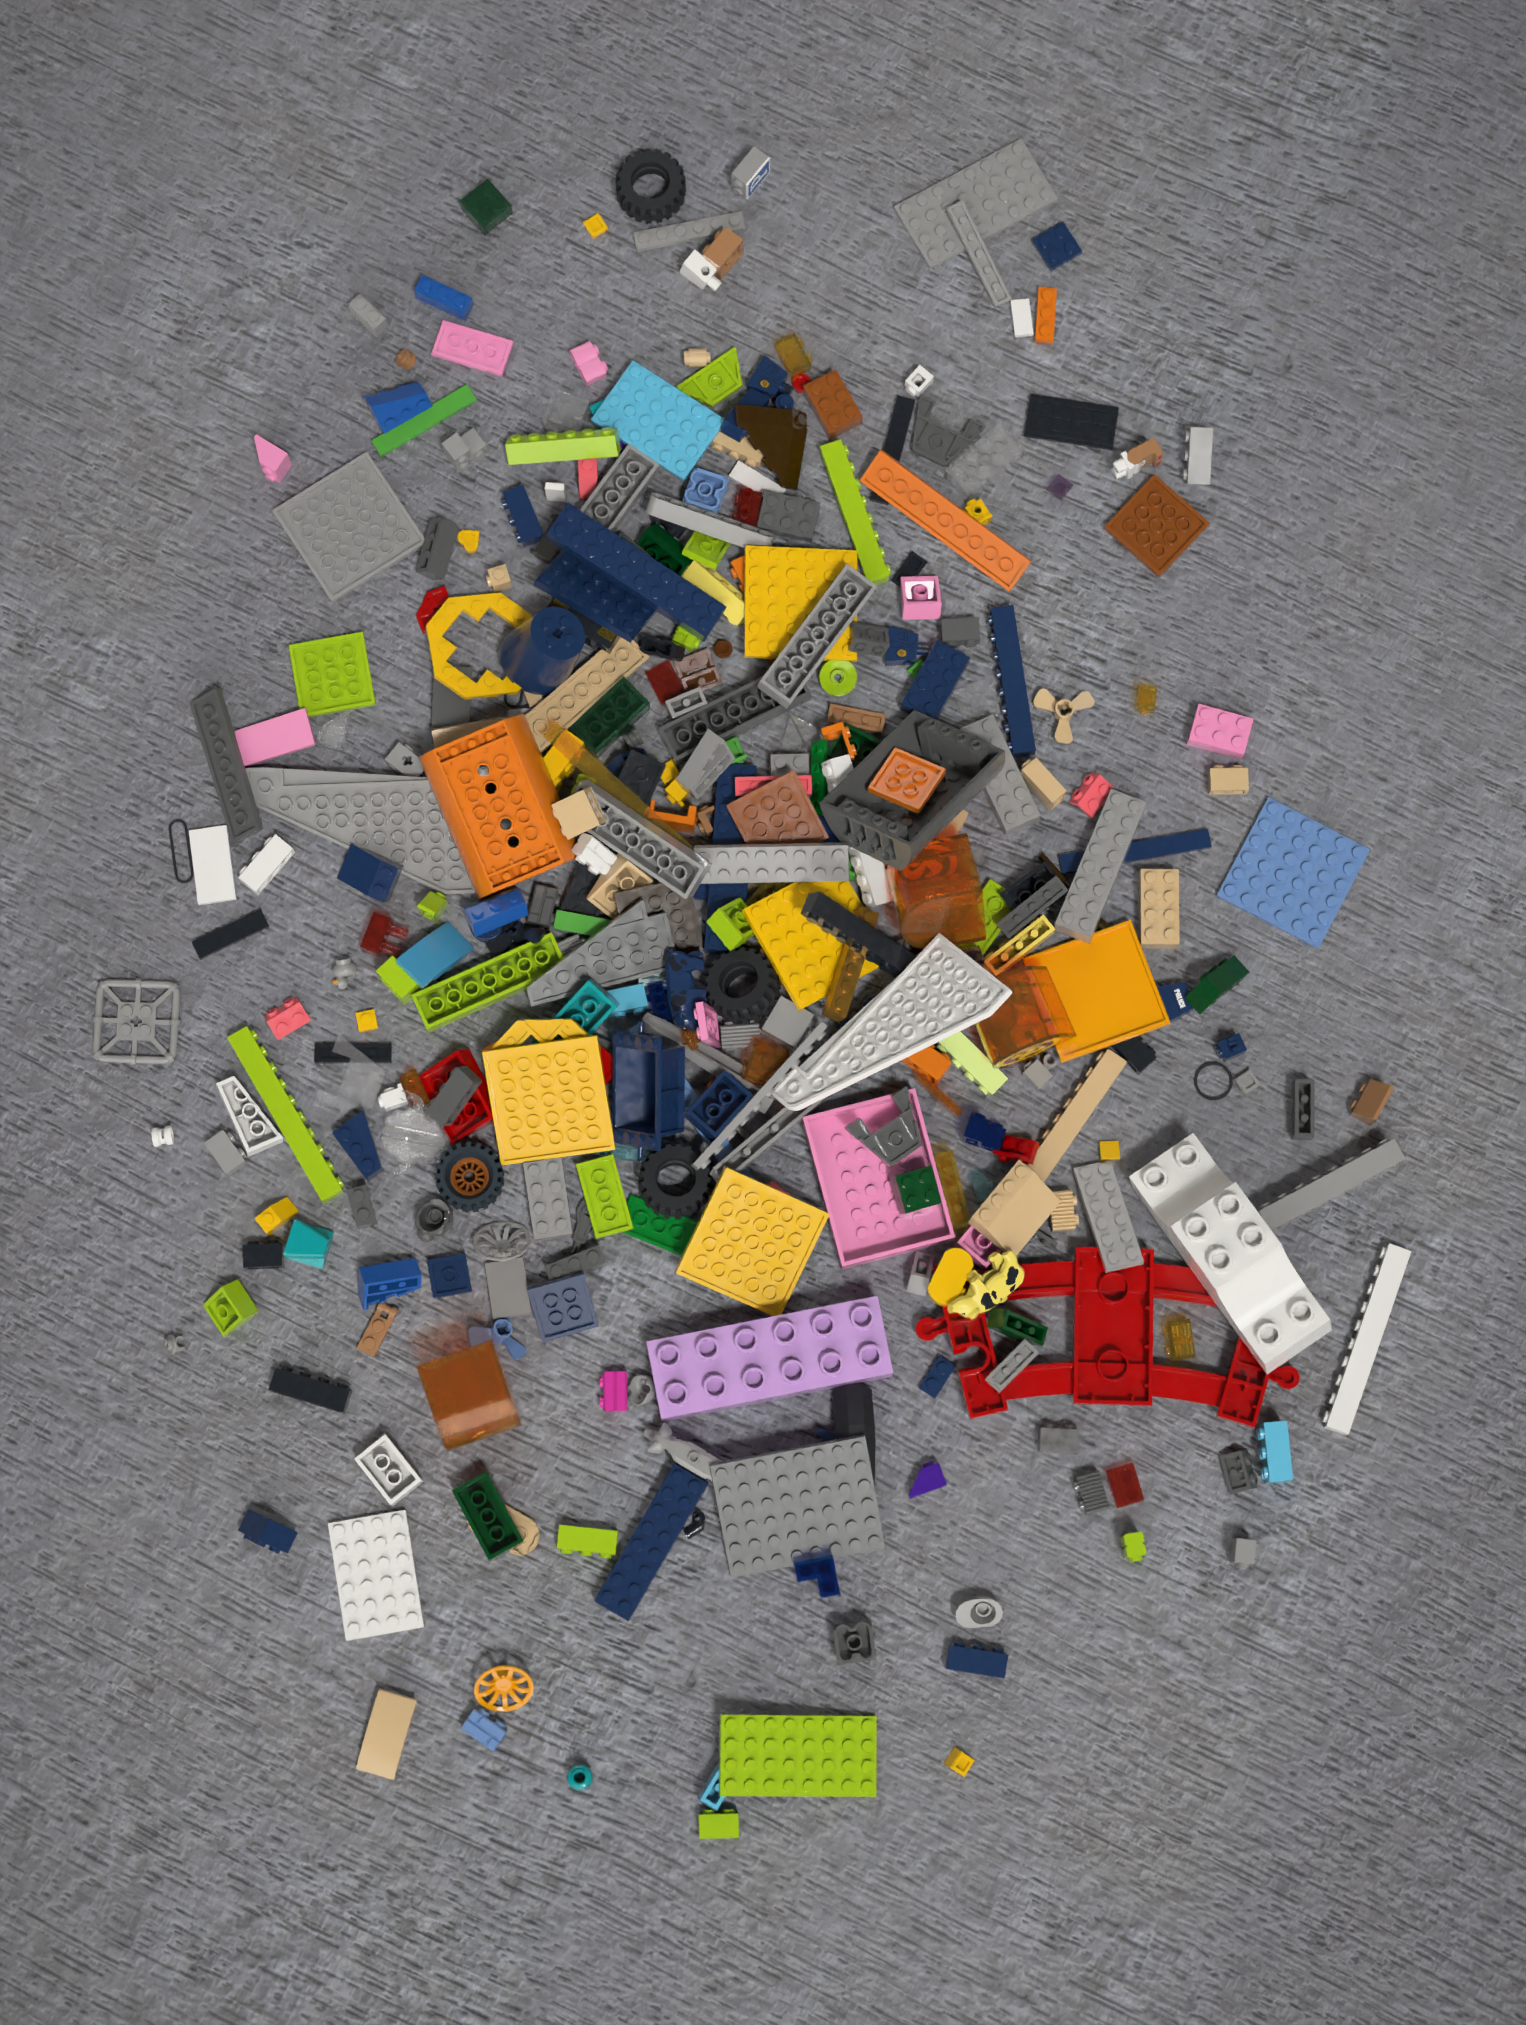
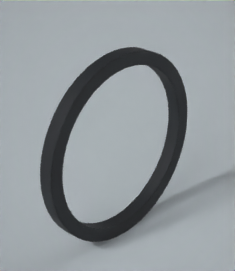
M1208 1062L1197 1070L1194 1077V1085L1197 1092L1203 1098L1220 1100L1230 1092L1233 1085V1077L1225 1065L1218 1062ZM1217 1065L1228 1073L1230 1085L1223 1095L1209 1097L1200 1091L1197 1077L1199 1072L1206 1066Z

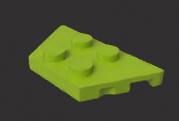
M733 347L676 386L677 389L711 408L742 388L736 347Z

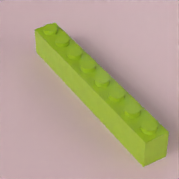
M841 439L821 445L819 452L853 549L857 550V561L862 575L875 585L889 582L891 570L889 565L884 563L885 553L883 548L878 546V533L876 529H872L873 519L871 513L866 512L865 506H867L865 496H861L859 489H861L859 479H855L853 472H855L853 462H849L847 455H849L847 445H843Z

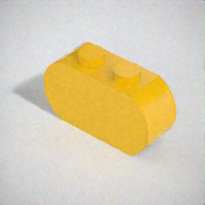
M952 1248L945 1251L927 1288L928 1295L935 1304L948 1306L955 1299L964 1295L966 1289L963 1286L966 1281L970 1282L967 1274L973 1268V1260L968 1252L960 1248Z

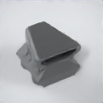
M871 1620L832 1625L837 1665L877 1660Z

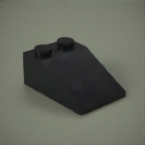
M1045 861L1002 891L1000 896L1010 910L1013 911L1057 875L1048 862ZM1068 892L1061 896L1057 901L1065 897Z

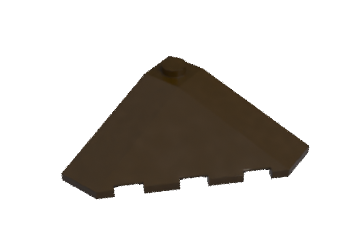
M735 405L736 424L740 429L745 428L750 436L747 440L754 450L759 449L765 458L762 461L770 472L775 471L779 477L777 483L781 488L797 490L807 436V414L791 409Z

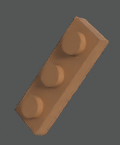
M830 703L827 724L833 725L846 722L859 730L882 734L886 714Z

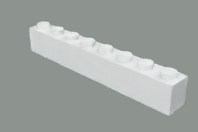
M849 754L821 763L829 793L854 769ZM848 846L851 864L855 869L856 880L861 888L862 899L866 904V908L869 909L894 901L895 898L884 863Z

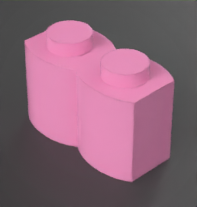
M590 341L570 350V356L586 386L605 378L606 371H608L605 361H601L598 357L600 353L596 344L592 345Z

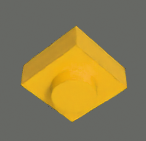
M374 1009L355 1013L360 1033L379 1029Z

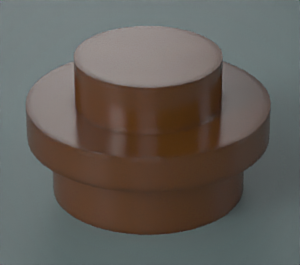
M727 640L716 642L714 645L715 655L721 659L728 658L732 654L731 643Z

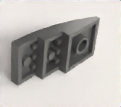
M455 667L472 680V667ZM434 678L432 729L471 722L472 699L464 700ZM431 735V744H434L433 737Z

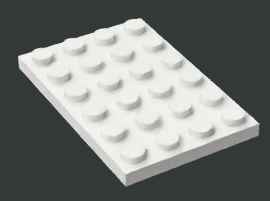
M406 1510L328 1523L346 1641L423 1628V1614Z

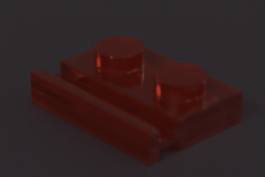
M670 660L645 672L661 707L664 706L665 701L686 693Z
M1133 1463L1105 1471L1117 1509L1144 1501Z

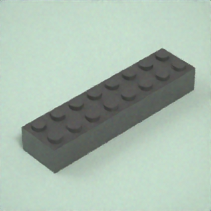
M761 677L658 728L659 735L675 766H678L688 761L708 729L724 739V741L737 737L811 700V693L807 685L805 684L788 709H786L756 687L763 678Z

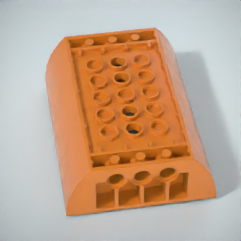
M525 714L499 721L435 748L419 757L478 900L576 858V855L571 850L578 843V839L573 837L567 840L561 832V825L558 819L553 815L551 805L561 799ZM481 765H486L489 768V773L486 776H481L478 773V768ZM489 783L496 785L497 789L493 794H489L486 791V785ZM506 818L512 823L508 830H504L501 827V821ZM512 836L519 839V845L515 848L510 847L508 844V840Z

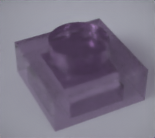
M1058 474L1047 487V491L1062 501L1072 489L1073 484Z

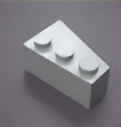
M708 729L676 780L684 791L698 800L735 760V757L724 739Z

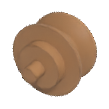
M403 349L397 354V366L409 370L415 365L416 356L414 353H409L407 349Z

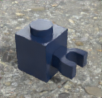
M1239 1033L1219 1041L1216 1044L1217 1048H1215L1218 1058H1222L1223 1062L1240 1056L1247 1051Z

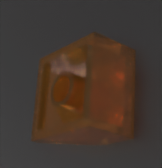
M754 1037L744 1052L742 1079L763 1086L788 1059L789 1050Z

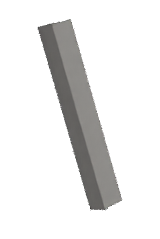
M830 1096L798 1111H791L784 1107L714 1166L709 1174L718 1182L725 1166L741 1173L799 1124L804 1116L812 1113Z

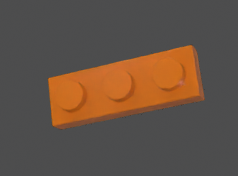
M1038 287L1035 342L1053 343L1057 288Z

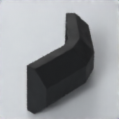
M846 1384L834 1389L832 1393L835 1440L865 1434L875 1486L876 1443L872 1389L862 1384Z

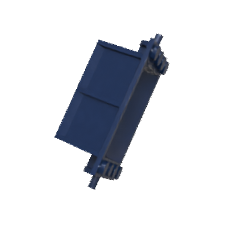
M638 1022V1031L632 1033L613 1031V1135L615 1143L638 1147L637 1158H643V1148L661 1151V1137L684 1132L685 1047L663 1044L662 1037L653 1036V1032L644 1031V1022Z

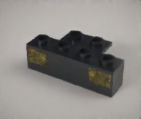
M554 597L547 606L560 607L572 612L580 620L584 628V644L594 650L598 647L610 654L620 639L618 635Z

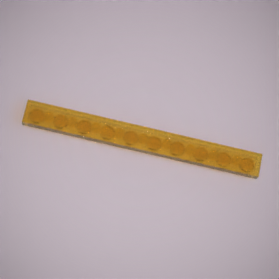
M557 722L543 735L597 786L694 851V847Z

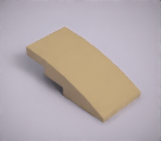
M379 1688L356 1769L394 1780L409 1733L417 1699Z

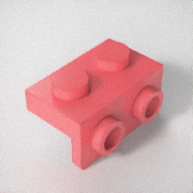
M1090 773L1084 777L1079 789L1074 791L1069 803L1076 805L1088 817L1093 818L1106 801L1110 790H1114V787L1100 774Z
M297 997L285 1000L282 1006L270 1009L266 1013L267 1015L264 1016L277 1040L311 1021Z

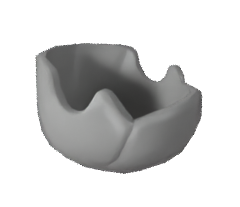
M639 1374L631 1379L628 1386L631 1395L628 1399L637 1406L652 1401L656 1394L652 1378Z

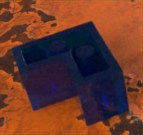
M975 1113V1115H970L962 1142L991 1152L993 1150L1000 1151L1007 1129H1004L1002 1124L996 1122L989 1124L986 1116Z
M833 1555L794 1563L797 1583L817 1579L821 1599L840 1595Z

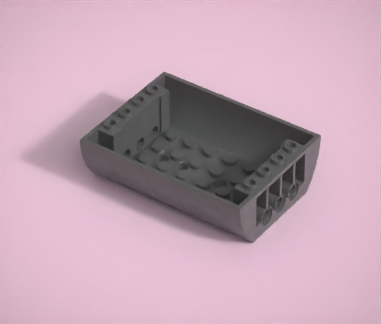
M914 710L820 802L821 810L829 827L841 843L848 842V846L902 871L1002 771L1005 763V750ZM895 747L946 769V774L940 781L945 783L938 784L932 793L933 795L930 796L919 814L868 792L869 785Z

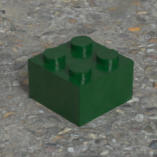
M924 1166L889 1177L899 1214L910 1213L942 1203L932 1166Z

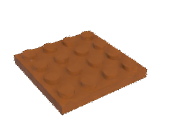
M1154 474L1104 526V530L1160 578L1210 525V522Z
M795 770L726 805L746 844L821 843L829 838Z

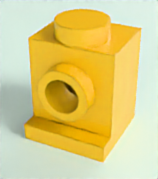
M974 498L966 503L967 507H965L964 511L983 525L992 521L993 516L982 499L976 500ZM979 508L981 512L976 513L974 510Z

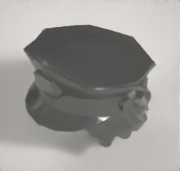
M434 1198L428 1200L418 1208L415 1215V1226L419 1229L417 1236L423 1242H430L435 1236L444 1235L454 1225L453 1209L446 1201Z

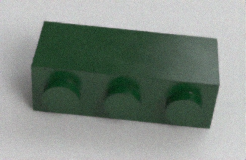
M992 1308L987 1327L1020 1342L1026 1339L1031 1345L1037 1346L1044 1345L1048 1327L1007 1309Z

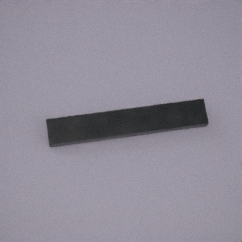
M897 395L883 451L898 462L901 459L915 405V399ZM872 491L870 501L889 505V502Z

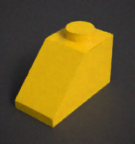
M286 1197L269 1206L254 1219L265 1233L270 1236L297 1215L299 1211L290 1199Z

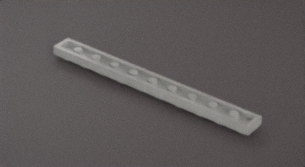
M823 1022L817 1025L694 1161L691 1166L696 1171L700 1167L704 1169L711 1162L708 1158L713 1153L717 1155L723 1149L722 1143L726 1139L730 1141L737 1133L735 1131L736 1127L739 1124L743 1126L750 1119L747 1115L752 1110L756 1112L761 1107L762 1103L760 1101L764 1096L769 1098L775 1091L774 1085L777 1082L781 1084L788 1077L786 1072L790 1068L794 1070L801 1062L799 1058L802 1054L807 1055L814 1048L811 1044L815 1040L820 1041L826 1035L824 1030L828 1027Z

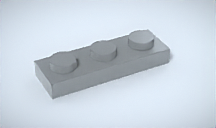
M1024 1339L985 1380L1000 1393L1039 1352Z

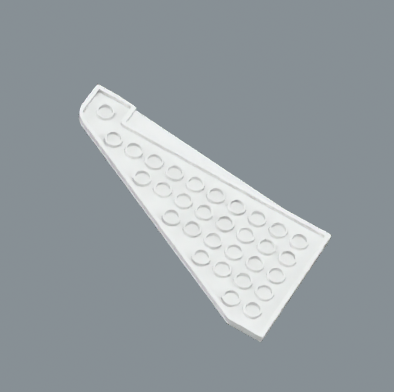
M938 933L900 975L802 1065L797 1066L794 1070L792 1069L787 1074L788 1077L781 1084L778 1083L774 1087L775 1091L771 1095L788 1110H801L992 1016L1013 992L942 934Z

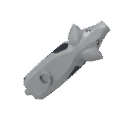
M663 1423L659 1430L647 1428L644 1431V1436L651 1442L648 1452L659 1454L663 1451L667 1457L713 1483L710 1464L722 1462L720 1459L679 1436L673 1437L672 1430L666 1423Z

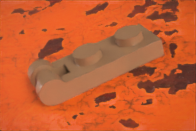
M387 1302L379 1303L357 1349L375 1358L399 1308L387 1305ZM383 1312L389 1314L387 1320L381 1317Z

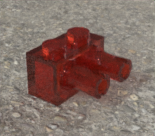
M751 488L740 489L739 495L735 496L734 506H737V512H733L732 519L757 527L762 504V492L753 491Z
M373 912L360 948L362 952L379 958L382 953L398 958L402 947L388 943L387 939L391 935L405 941L409 929L396 926L392 918Z

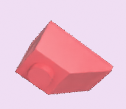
M597 458L578 460L580 500H588L598 486Z

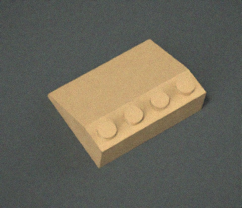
M1018 1160L968 1223L1003 1252L1011 1250L1017 1256L1061 1201L1033 1170Z

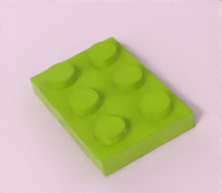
M694 531L683 548L682 555L716 570L732 543Z

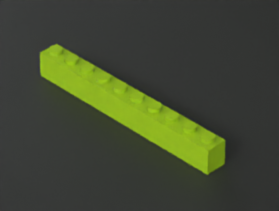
M246 1026L228 1036V1041L323 1204L344 1193L342 1187H344L342 1180L339 1176L335 1178L332 1172L335 1168L330 1160L326 1161L324 1159V1149L320 1143L316 1145L313 1140L316 1137L311 1127L306 1128L304 1124L306 1118L301 1110L297 1112L294 1105L297 1103L291 1094L287 1095L284 1089L287 1086L282 1078H277L275 1073L278 1070L274 1063L267 1061L266 1056H268V1053L263 1045L259 1047L256 1042L259 1038L254 1029L249 1030Z

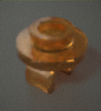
M688 1029L681 1036V1043L688 1045L691 1050L699 1047L697 1043L701 1042V1039L698 1038L696 1029Z

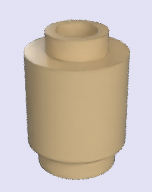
M689 348V350H684L685 366L705 367L707 363H710V352H706V348Z

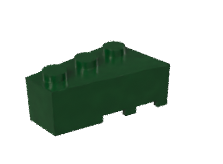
M1235 955L1230 959L1225 957L1218 965L1216 964L1199 978L1200 983L1185 999L1200 1015L1210 1005H1213L1219 997L1225 995L1236 986L1249 971Z

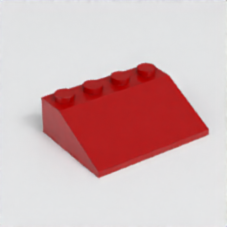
M470 1049L457 1050L415 1078L428 1104L434 1097H437L440 1087L451 1077V1071L456 1067L467 1066L482 1080L453 1124L443 1127L440 1125L450 1145L494 1123L487 1081Z

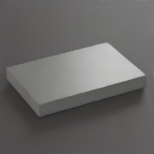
M523 1257L506 1262L485 1263L493 1321L532 1314Z

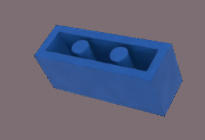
M424 275L421 276L414 289L416 299L463 321L467 320L474 306L472 297Z

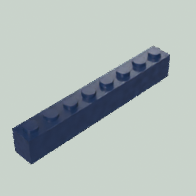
M1014 605L991 608L990 614H987L988 625H992L993 632H990L991 644L995 643L996 649L993 651L994 662H998L996 678L1001 682V687H998L999 697L1003 698L1004 705H1001L1002 716H1006L1007 723H1004L1005 734H1009L1010 740L1007 741V745L1013 758L1035 755L1036 747Z

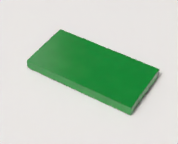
M630 1194L627 1207L633 1230L622 1233L682 1257L698 1221L689 1217L686 1218L685 1216H682L681 1220H675V1217L665 1219L664 1215L659 1214L658 1216L653 1213L654 1210L652 1208L648 1209L644 1200Z

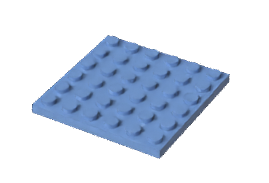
M1268 797L1216 897L1319 949L1370 849Z

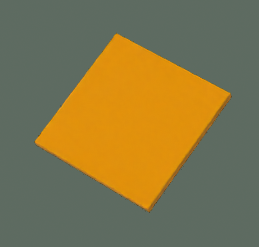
M1131 919L1095 932L1090 944L1075 939L1022 958L1030 981L1034 985L1036 997L1052 1039H1060L1055 1044L1061 1063L1171 1024Z

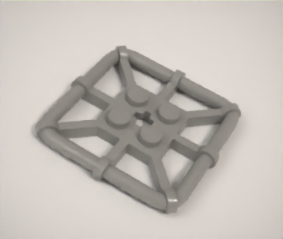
M136 978V980H101L96 991L95 1017L92 1019L94 1023L93 1058L96 1061L131 1063V1065H137V1063L167 1064L175 1061L178 1026L181 1024L179 1020L180 986L169 981L142 980V978ZM109 987L136 988L135 1002H121ZM142 988L168 989L154 1003H141ZM104 990L118 1004L117 1018L102 1017ZM173 995L171 1020H157V1008ZM135 1017H138L139 1020H142V1023H139L138 1027H135L134 1023H132V1020H135ZM102 1024H117L116 1037L100 1050ZM156 1026H171L169 1053L156 1040ZM120 1041H132L131 1055H105ZM138 1042H152L164 1057L138 1056Z

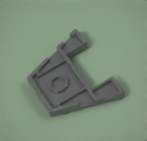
M920 394L912 452L946 468L985 430L986 425L971 418L963 434L957 433L928 419L936 401Z
M907 1086L891 1095L900 1114L870 1134L861 1118L844 1127L846 1131L889 1167L895 1165L922 1146Z

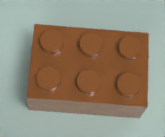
M836 369L803 386V395L829 440L862 424L863 416Z

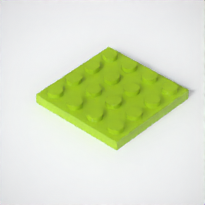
M363 632L288 645L299 710L306 708L309 717L376 705Z

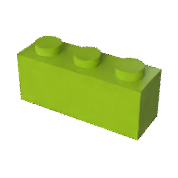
M559 1525L557 1549H560L562 1554H572V1551H579L581 1556L592 1557V1553L600 1554V1558L611 1559L612 1555H616L619 1532Z

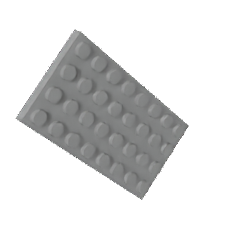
M1021 138L895 205L893 209L931 270L966 251L946 211L947 207L963 200L983 241L1058 202V198Z

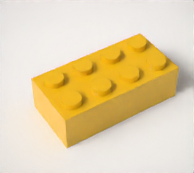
M567 729L543 758L557 792L562 788L564 779L571 777L575 771V765L577 763L580 764L586 757L584 742Z

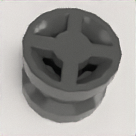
M635 727L631 728L630 732L621 734L623 741L630 751L636 745L644 743Z

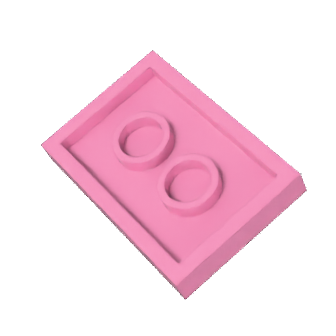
M703 1001L695 1003L694 1016L699 1024V1027H697L698 1038L713 1048L722 1047L716 1011Z

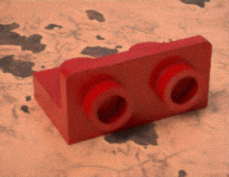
M1004 1135L1000 1151L993 1150L992 1154L998 1156V1160L1001 1162L1009 1163V1161H1014L1013 1163L1016 1164L1020 1160L1024 1164L1033 1165L1040 1143L1034 1140Z

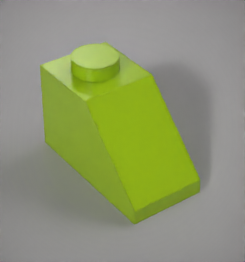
M430 891L417 906L420 915L437 924L448 906V902L445 900L446 896L439 892L433 893Z

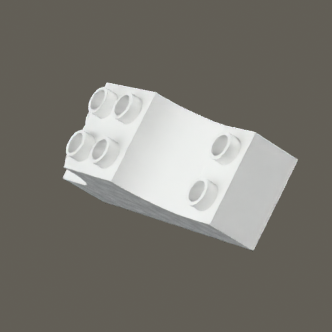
M1194 1133L1129 1176L1135 1193L1266 1374H1269L1332 1331L1330 1318L1297 1274L1280 1241L1236 1182L1233 1183L1221 1171Z

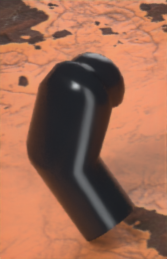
M701 1511L693 1513L692 1526L684 1531L688 1539L704 1530L705 1515Z

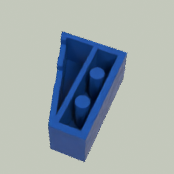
M419 382L399 386L395 390L387 392L385 390L379 391V394L371 396L369 394L363 395L375 422L384 434L433 407L427 393Z
M416 1258L359 1267L358 1296L363 1311L369 1309V1305L379 1301L380 1304L385 1303L387 1298L394 1295L400 1297L420 1289L422 1274Z

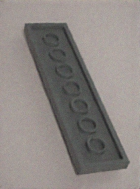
M214 688L190 702V706L231 842L239 843L263 830V826L221 688Z

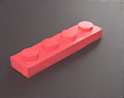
M811 775L798 776L807 796H812ZM781 776L735 777V797H742Z

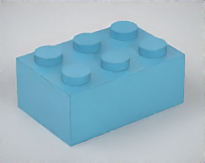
M1287 1421L1264 1422L1260 1424L1259 1429H1256L1257 1441L1261 1443V1448L1258 1449L1259 1460H1262L1263 1468H1260L1261 1480H1264L1265 1484L1292 1481L1293 1472Z

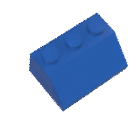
M514 885L461 906L475 937L528 916L526 902L519 888Z

